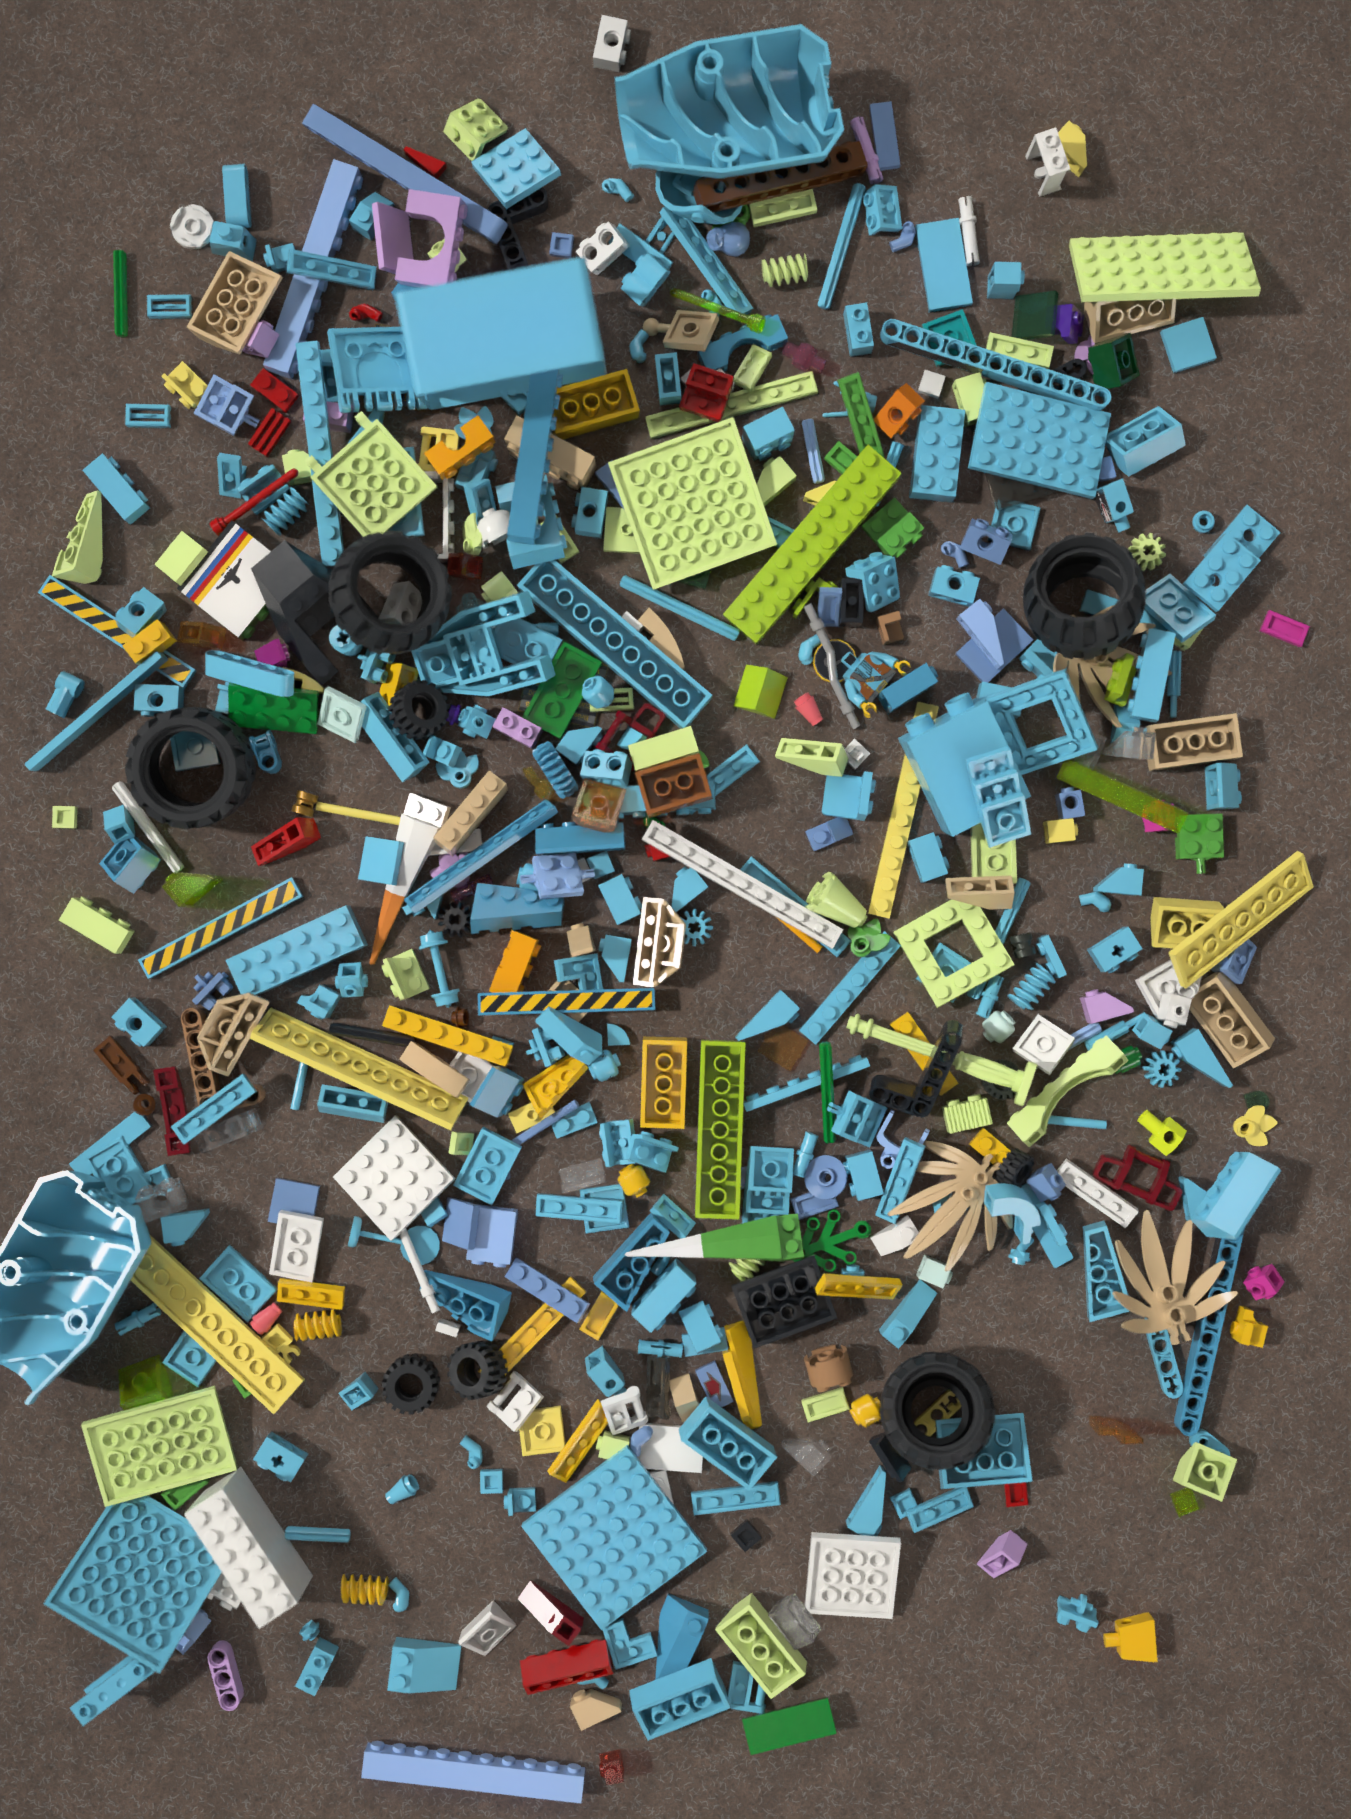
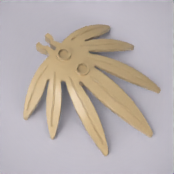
M1113 606L1105 608L1097 612L1093 616L1103 614ZM1139 623L1132 635L1148 631L1149 628L1153 629L1156 625ZM1118 646L1112 653L1105 656H1096L1091 660H1084V658L1068 659L1057 652L1053 663V673L1066 669L1080 702L1079 665L1084 685L1096 706L1117 728L1122 727L1108 701L1104 700L1105 694L1094 674L1106 687L1113 672V664L1108 658L1115 662L1117 658L1129 653L1135 656L1132 666L1136 667L1138 654ZM1168 670L1167 676H1170L1172 672ZM1130 690L1127 704L1129 699H1133L1134 690Z
M924 1141L923 1145L926 1146L925 1148L956 1164L941 1161H922L919 1163L916 1172L933 1175H955L956 1179L945 1181L920 1191L897 1205L887 1215L894 1216L917 1210L952 1193V1196L932 1215L904 1254V1258L907 1259L921 1252L942 1237L960 1219L966 1209L970 1207L957 1233L945 1266V1271H950L964 1253L975 1232L982 1203H984L985 1185L998 1184L992 1176L994 1171L999 1169L1000 1163H995L993 1167L986 1170L990 1165V1159L993 1158L991 1154L986 1155L982 1160V1164L979 1165L972 1157L955 1147L933 1141ZM984 1204L987 1250L990 1251L993 1249L996 1239L997 1216L992 1217ZM1012 1214L1000 1215L1007 1229H1012Z
M1149 1210L1144 1211L1141 1229L1142 1255L1146 1274L1153 1292L1120 1240L1115 1241L1117 1254L1126 1276L1139 1295L1150 1305L1149 1308L1126 1294L1114 1291L1112 1293L1113 1296L1123 1307L1138 1316L1147 1318L1131 1319L1123 1322L1121 1326L1125 1330L1139 1334H1149L1167 1329L1171 1335L1170 1341L1172 1345L1180 1344L1178 1335L1182 1337L1183 1342L1190 1341V1335L1185 1329L1186 1323L1212 1314L1238 1295L1237 1291L1218 1294L1201 1301L1195 1306L1211 1288L1222 1271L1225 1261H1220L1200 1275L1190 1287L1185 1298L1183 1297L1191 1255V1220L1185 1222L1174 1249L1171 1268L1172 1285H1170L1168 1270L1157 1231Z

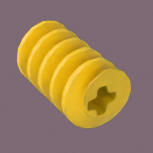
M331 1309L330 1316H327L325 1310L322 1311L321 1317L318 1316L317 1311H314L312 1318H310L308 1312H305L304 1319H301L299 1313L296 1314L294 1320L296 1342L299 1337L302 1341H306L308 1337L314 1340L316 1336L319 1339H323L325 1334L328 1338H332L334 1333L337 1337H340L342 1334L340 1314L336 1315L334 1309Z
M343 1574L341 1581L343 1603L347 1604L351 1598L352 1604H356L360 1600V1603L364 1605L368 1600L370 1605H374L377 1599L378 1605L382 1606L388 1593V1576L384 1583H382L380 1576L373 1582L372 1575H369L365 1582L363 1575H360L358 1581H355V1576L352 1574L349 1581H347L346 1575Z

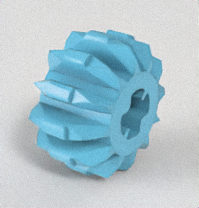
M693 909V917H690L688 911H685L684 914L687 920H684L682 917L680 918L686 923L685 934L687 938L684 940V943L687 944L689 939L693 938L692 946H696V938H699L700 943L704 944L705 941L701 936L711 937L709 933L705 932V929L712 930L713 926H705V923L710 922L711 918L708 917L703 921L704 911L700 913L699 917H696L697 910ZM698 922L700 924L698 927H701L700 931H695L693 934L690 933L689 923L694 924Z
M1160 1050L1159 1055L1156 1052H1152L1153 1060L1145 1058L1149 1066L1142 1067L1143 1070L1149 1071L1144 1077L1146 1079L1151 1078L1150 1084L1155 1085L1158 1083L1160 1088H1163L1165 1083L1168 1086H1172L1171 1078L1178 1080L1179 1077L1175 1075V1072L1182 1071L1181 1068L1175 1067L1180 1061L1173 1059V1053L1166 1055L1164 1050ZM1160 1065H1164L1166 1067L1163 1069L1164 1073H1160L1158 1071L1161 1069Z

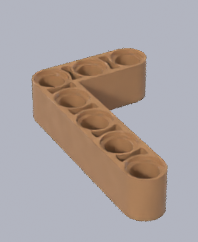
M194 1007L183 1011L181 1022L198 1106H200L221 1089L217 1072L209 1070L207 1064L201 1066L198 1062V1057L203 1055L200 1045L194 1042V1035L200 1033L207 1019L205 1012L201 1008ZM191 1012H195L198 1016L196 1023H192L189 1019ZM204 1076L210 1078L211 1084L208 1088L202 1083ZM252 1084L258 1092L257 1100L249 1097L234 1109L262 1102L266 1096L265 1089L259 1084Z

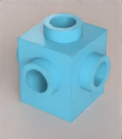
M475 705L474 708L467 706L459 715L458 726L463 728V733L475 738L477 735L487 739L496 719L487 715V710L478 705Z
M361 962L339 964L338 976H335L336 989H340L342 998L364 996V987H368V976L363 973Z

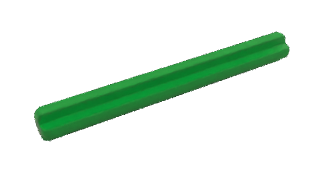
M821 1042L819 1044L823 1137L825 1143H834L836 1141V1133L831 1130L835 1123V1113L827 1110V1107L833 1108L829 1106V1103H834L832 1046L830 1042Z

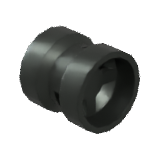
M1031 932L1010 937L1011 944L1017 948L1013 952L1015 958L1036 954L1035 947L1030 945L1033 939Z

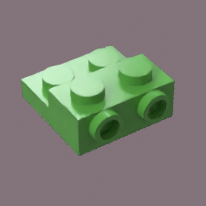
M895 497L861 527L885 555L895 556L896 558H899L907 550L905 548L910 542L915 544L923 536L921 532L924 530V527L911 512L908 513Z

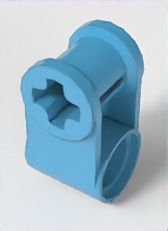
M267 730L265 734L257 737L250 736V745L259 767L270 774L279 772L282 767V761L271 730ZM274 758V765L267 768V759Z

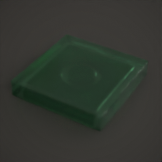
M1055 290L1015 296L1011 337L1023 340L1053 337L1055 335L1059 293Z

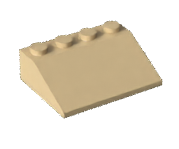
M229 251L189 321L187 328L196 337L215 347L241 354L283 277Z

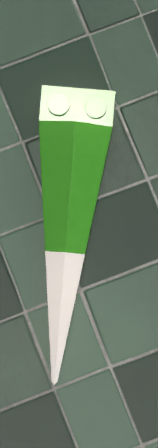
M798 1213L774 1215L625 1253L627 1257H690L768 1261L804 1259Z

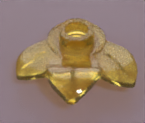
M532 766L528 769L524 767L523 773L527 780L535 787V794L542 800H550L552 798L551 795L554 793L550 782L546 779L541 780Z

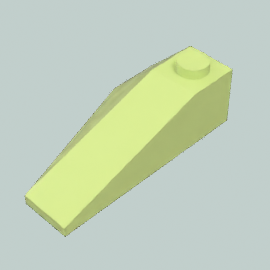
M98 490L86 494L76 516V521L79 523L73 528L72 532L69 531L66 537L70 539L66 551L60 550L53 570V577L87 584L97 581L101 576V565L103 562L101 492Z

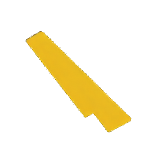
M743 1320L724 1326L730 1347L728 1350L722 1351L742 1422L750 1429H755L762 1425L752 1342Z

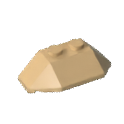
M643 897L633 980L634 985L656 987L681 968L686 923L665 899Z
M245 993L216 1001L197 1036L209 1070L229 1077L250 1039L251 1032L255 1029L265 1012L269 1000L251 993Z

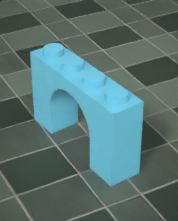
M547 475L544 477V481H547L546 495L541 497V503H544L543 516L545 521L541 525L540 538L535 539V545L508 541V538L506 539L513 569L565 558L563 549L567 548L565 535H560L559 532L563 530L561 517L556 518V513L560 512L557 500H552V496L556 494L553 482L548 483ZM515 482L495 486L501 510L510 512Z

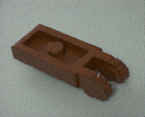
M112 1035L93 1050L119 1082L123 1083L132 1094L136 1095L139 1093L138 1087L129 1079L133 1074L144 1086L150 1083L144 1073L139 1070L138 1065Z

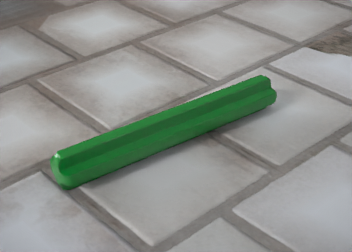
M114 250L115 335L117 337H127L126 253L123 250Z

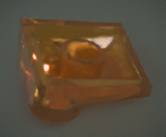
M584 779L571 820L581 827L604 833L614 831L617 827L626 789Z

